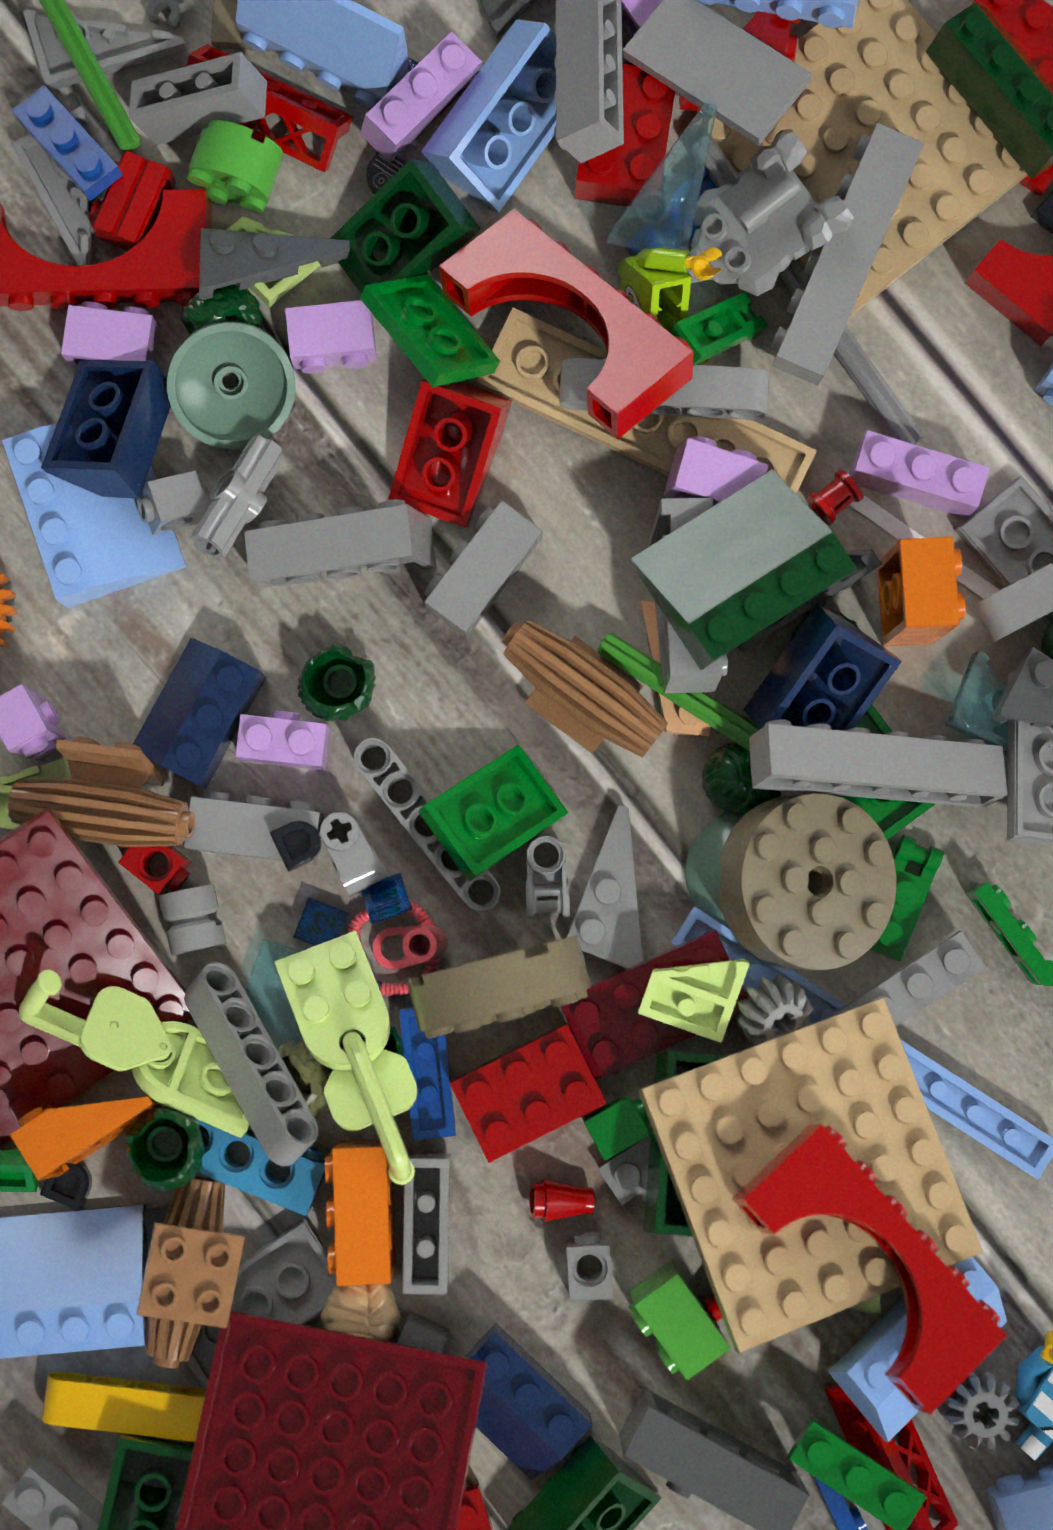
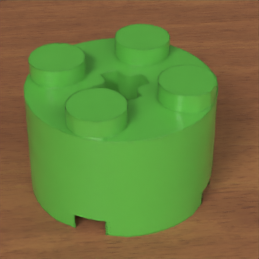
M210 120L207 127L204 123L187 171V180L205 189L212 203L226 205L227 200L239 203L242 208L250 212L263 213L265 205L269 201L284 155L282 149L266 136L263 144L252 139L253 130L240 124L223 120Z

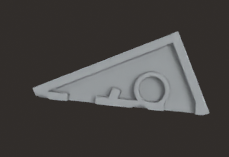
M28 9L23 11L46 88L49 91L83 82L49 18L38 15L36 10ZM74 17L105 75L187 51L183 37L172 35L167 31L153 29V33L129 30L127 25L98 20L86 22L78 17Z
M81 106L69 112L89 134V120L84 108ZM30 134L12 142L11 144L77 265H92L91 202Z
M618 804L567 937L578 935L582 951L628 969L643 962L629 808Z

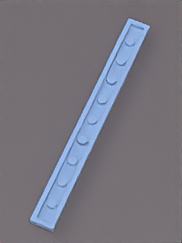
M694 906L671 941L672 944L678 946L716 928L730 960L745 959L750 962L742 984L744 990L748 992L747 987L756 989L760 986L762 977L772 981L778 974L788 981L792 980L794 983H798L805 991V995L814 1009L809 1015L811 1024L822 1021L846 1005L791 968L774 966L755 957L740 944L729 928ZM901 1040L927 1109L1038 1180L1053 1157V1138Z

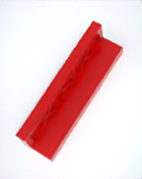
M206 44L189 54L186 66L227 56L228 54ZM257 69L267 80L265 116L275 113L283 117L289 134L280 137L272 133L265 117L241 123L240 125L253 130L251 137L264 143L266 136L274 141L282 149L283 153L325 173L330 167L338 139L349 132L354 116ZM311 131L326 139L321 157L308 151L301 136L302 134Z
M836 1381L825 1388V1393L847 1442L913 1486L915 1485L910 1477L911 1462L915 1463L919 1472L918 1487H915L924 1492L927 1497L907 1530H954L959 1524L912 1419L900 1430V1445H897L893 1438L889 1442H885ZM929 1503L933 1504L940 1519V1523L934 1528L928 1517ZM884 1523L886 1530H894Z

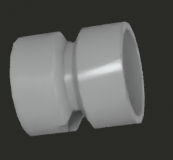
M213 884L188 888L159 896L163 920L172 924V927L166 932L171 956L227 944L222 920L214 918L213 915L219 908Z

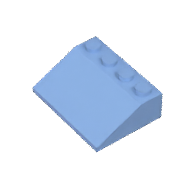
M238 0L235 23L240 34L244 35L242 41L246 45L261 53L268 49L280 55L279 60L295 71L301 72L305 68L317 74L316 79L334 91H339L340 87L355 94L353 97L355 101L368 109H372L403 79L407 70L410 69L404 28L352 0Z
M57 424L42 426L2 440L55 599L63 606L70 608L187 567L175 531L171 530L152 535L148 522L144 523L140 518L137 508L138 498L101 497L48 474L41 468ZM150 465L144 486L147 481L156 480L152 465Z
M145 1204L0 1217V1359L146 1345L147 1317L136 1314L149 1254L142 1214L145 1211Z

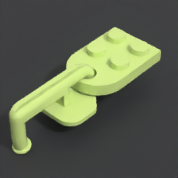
M355 930L277 960L274 963L308 1051L318 1062L333 1069L324 1087V1095L334 1121L341 1128L350 1131L360 1130L374 1124L389 1163V1177L394 1183L403 1185L412 1180L415 1169L409 1160L393 1116L411 1108L417 1098V1085L407 1060L401 1055L384 1049L390 1035L389 1014Z
M46 969L39 973L37 980L32 984L19 1006L18 1015L22 1021L81 1047L87 1057L117 1071L131 1069L138 1086L153 1100L239 1138H242L246 1133L249 1122L198 1028L177 1021L160 1022L151 1003L147 999L116 986L106 987L98 993L85 1021L45 1003L49 995H55L60 991L62 984L58 974L52 970Z

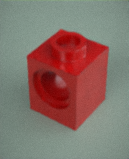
M174 846L129 847L118 863L158 895H164L169 890L175 892L183 886L191 874L186 869L192 861ZM162 852L167 857L169 865L167 871L162 876L156 877L150 871L149 862L153 855Z

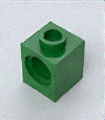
M627 1093L582 1118L605 1161L651 1135L646 1127V1124L650 1123L644 1104L640 1098L632 1102Z

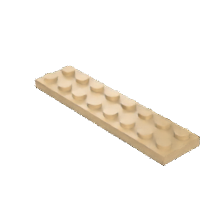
M514 307L492 348L494 354L501 361L494 374L478 377L476 381L477 386L486 391L513 400L512 403L667 476L670 473L676 447L687 438L692 439L694 436H701L715 441L718 448L730 452L732 450H744L754 454L757 457L756 461L768 464L767 472L773 470L797 494L817 450L754 420L649 414L622 437L617 439L590 417L588 411L571 410L559 405L562 361L571 358L606 360L607 351Z

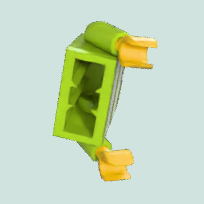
M665 247L643 249L637 256L626 257L619 263L617 273L621 278L620 289L626 293L634 305L644 313L648 312L654 315L661 326L669 331L676 322L688 317L691 275L687 272L688 269H691L698 279L708 280L722 271L721 268H714L708 263V261H714L721 257L722 252L715 247H710L697 256H690V251ZM710 358L697 365H705Z

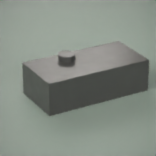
M643 1387L619 1433L623 1455L667 1480L666 1486L670 1490L687 1499L693 1494L756 1530H792L809 1497L797 1471Z

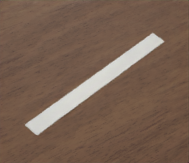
M866 496L860 502L856 503L853 501L850 504L852 508L898 540L924 538ZM963 564L961 574L956 575L957 581L983 599L999 591L998 588Z

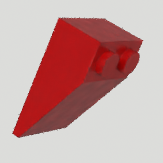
M423 379L388 500H403L405 504H408L417 511L467 528L500 443L513 400L460 381L432 387L426 379Z

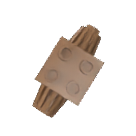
M527 620L523 625L516 621L503 637L501 642L507 646L503 655L535 687V690L526 700L525 705L591 754L595 752L605 738L643 758L667 726L668 722L639 693L643 685L619 667L600 656L596 650L576 635L570 641L531 620Z
M74 737L73 741L57 739L55 748L68 760L72 778L19 779L13 784L12 791L9 794L8 816L11 818L10 821L21 825L49 807L73 840L122 847L181 846L186 838H191L195 828V814L190 812L186 802L142 789L144 784L163 786L165 778L153 765V762L145 756L140 747L125 742H117L115 747L100 745L98 741L86 737Z
M195 1176L183 1187L176 1188L164 1223L155 1222L136 1314L147 1317L145 1353L153 1356L152 1364L159 1367L176 1369L179 1368L180 1362L189 1361L202 1325L227 1328L245 1237L223 1233L225 1184L212 1178Z

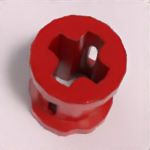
M841 469L834 473L835 479L817 494L812 492L807 498L814 512L828 525L833 524L836 520V515L853 501L858 503L864 498L857 483L849 474Z

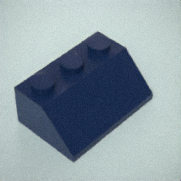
M80 360L41 468L48 474L101 497L139 499L171 408L167 394V378L155 362Z
M817 604L743 710L759 730L769 721L787 720L791 722V726L807 727L813 724H827L831 726V730L846 731L857 725L902 661L856 626Z
M191 637L133 744L140 747L148 759L206 789L239 729L240 714L246 715L266 676L260 670Z
M496 1322L464 1356L465 1358L488 1362L476 1428L530 1480H533L560 1461L593 1426L591 1413Z

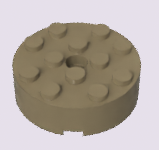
M829 794L777 797L757 805L745 814L735 825L724 844L719 865H722V891H718L721 910L727 925L736 939L746 950L760 960L774 966L793 969H835L848 965L863 956L874 946L884 932L890 920L896 897L895 863L888 841L877 823L854 803Z
M578 935L406 979L419 1032H425L426 1039L445 1035L452 1031L460 1033L476 1029L495 1020L498 1023L513 1020L536 1012V1010L545 1008L548 1005H552L553 1008L577 1002L579 999L588 997L586 989L591 987Z

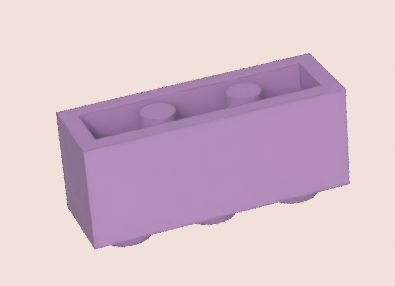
M451 31L365 114L360 135L391 163L467 89L477 75L482 61Z
M867 430L858 443L849 475L859 486L968 518L979 507L990 467Z

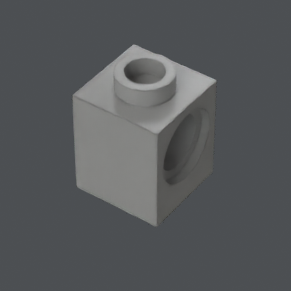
M196 471L147 481L139 499H137L140 518L144 523L148 522L152 535L198 524L208 509V504Z
M587 1232L575 1234L574 1241H565L569 1301L614 1299L609 1239H600V1233ZM585 1255L598 1257L601 1261L599 1271L591 1276L581 1274L576 1268L580 1258Z

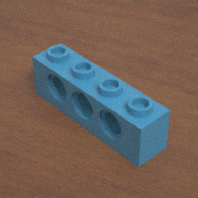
M193 1118L199 1125L207 1129L210 1137L208 1145L204 1147L206 1151L202 1157V1166L197 1173L301 1215H308L325 1176V1160L321 1158L323 1155L321 1150L310 1146L295 1163L290 1165L291 1172L289 1178L279 1180L271 1175L269 1171L270 1159L265 1154L252 1130L248 1129L242 1138H239ZM233 1141H241L248 1146L250 1158L247 1163L240 1164L231 1159L229 1146Z

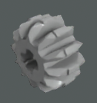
M779 974L772 981L762 977L759 987L756 989L747 987L749 994L747 999L737 1001L741 1012L736 1016V1019L738 1020V1025L745 1032L744 1036L751 1044L759 1045L811 1025L809 1015L814 1009L811 1006V1002L807 999L805 991L798 983H794L792 980L788 981Z
M972 1372L966 1378L968 1385L963 1386L960 1384L955 1389L958 1392L957 1395H949L944 1401L947 1406L953 1409L947 1411L943 1418L947 1424L954 1425L951 1432L957 1440L966 1438L970 1448L976 1449L983 1440L988 1449H994L996 1435H999L1005 1441L1010 1440L1011 1436L1005 1429L1006 1424L1011 1426L1019 1424V1419L1010 1413V1411L1019 1406V1403L1014 1396H1007L1010 1386L1005 1381L996 1383L995 1376L990 1372H985L979 1381L977 1375ZM984 1402L989 1408L988 1410L983 1409L986 1414L978 1418L973 1411L979 1412L976 1406Z

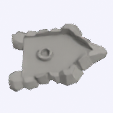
M792 129L781 130L776 134L771 145L761 147L750 159L752 166L745 168L737 175V183L733 185L723 184L720 188L705 190L694 205L695 225L700 228L695 230L692 244L690 245V256H697L710 247H715L722 252V256L718 259L708 261L712 267L722 269V271L708 280H714L719 284H733L738 281L739 289L759 296L773 289L778 274L784 271L793 259L796 260L808 253L810 248L814 250L828 244L833 234L843 233L851 228L855 218L839 196L824 199L817 204L793 171L801 163L807 150ZM688 269L687 272L691 275V284L707 281L698 279L692 270Z

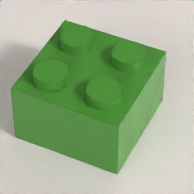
M672 1260L629 1290L633 1303L628 1307L632 1312L633 1320L646 1337L652 1333L656 1336L658 1340L654 1344L658 1349L657 1353L672 1374L680 1370L688 1381L731 1349L722 1331Z

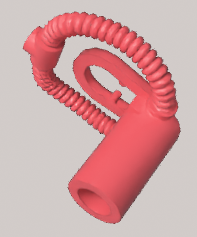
M408 901L409 904L404 906L405 909H401L400 912L404 911L413 915L420 924L418 926L389 927L382 930L373 942L375 960L381 966L393 970L426 963L421 975L435 972L438 969L436 965L440 963V957L447 949L448 939L443 930L436 927L434 921L429 919L430 915L427 914L426 910H423L422 906L419 907L418 903L414 904L413 901ZM368 906V909L364 908L363 911H359V914H356L355 918L351 919L352 923L348 925V933L356 930L360 941L361 927L368 920L375 918L373 916L374 913H371L372 911L369 910L371 906ZM400 935L401 938L404 937L402 948L406 956L402 960L391 961L383 955L382 944L387 937ZM377 982L382 996L393 997L395 995L398 997L399 995H409L407 983L395 985L392 983L390 985L389 983L382 984Z

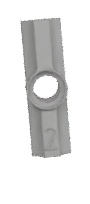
M260 435L251 437L233 468L226 471L212 487L209 497L213 501L190 536L194 542L193 545L202 553L211 555L216 559L224 558L243 526L255 519L265 506L267 496L264 492L285 459L282 454L283 449L273 440H268Z

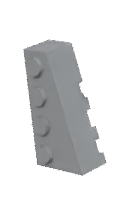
M713 498L661 499L650 533L649 546L713 507ZM655 601L664 693L715 692L721 677L727 675V654L703 670H700Z
M403 500L383 501L379 503V509L364 511L363 507H346L338 510L339 515L325 518L323 514L319 513L304 514L298 517V522L284 524L281 520L263 521L258 523L259 529L244 531L249 582L264 588L319 582L321 580L320 573L326 572L328 578H356L361 574L362 568H367L369 572H383L384 574L401 573V564L417 563L421 565L422 570L437 569L432 520L408 504H405Z

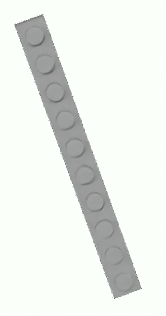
M959 930L825 1019L884 998L896 1027L984 970L986 966L964 933ZM650 1136L598 1166L599 1172L621 1206L647 1189Z

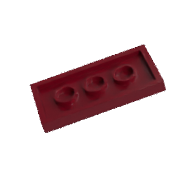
M716 928L591 985L590 988L586 989L588 997L561 1006L595 1080L697 1035L638 1014V1010L653 969L730 960ZM743 985L737 1001L748 998ZM737 1001L730 1019L735 1018L741 1012Z

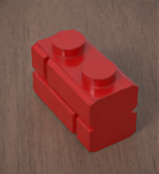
M126 150L123 152L119 162L114 161L123 176L108 187L103 200L98 198L94 202L90 212V222L93 223L91 227L100 240L129 251L147 235L154 225L161 208L163 190H173L176 180L171 169L150 159L146 160L144 157Z

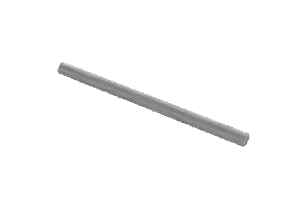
M706 134L693 143L691 151L701 166L705 165L710 171L708 175L716 187L720 188L723 184L733 185L737 183V171L713 137ZM793 259L789 266L779 273V276L792 294H794L796 288L804 291L810 277L803 274L805 267L799 259ZM845 326L834 353L894 438L916 444L923 437L921 430L850 330Z

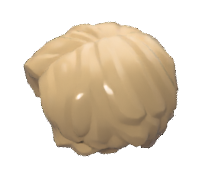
M374 1284L369 1286L350 1285L334 1287L328 1296V1301L325 1303V1308L320 1318L326 1330L393 1343L401 1315L389 1284Z

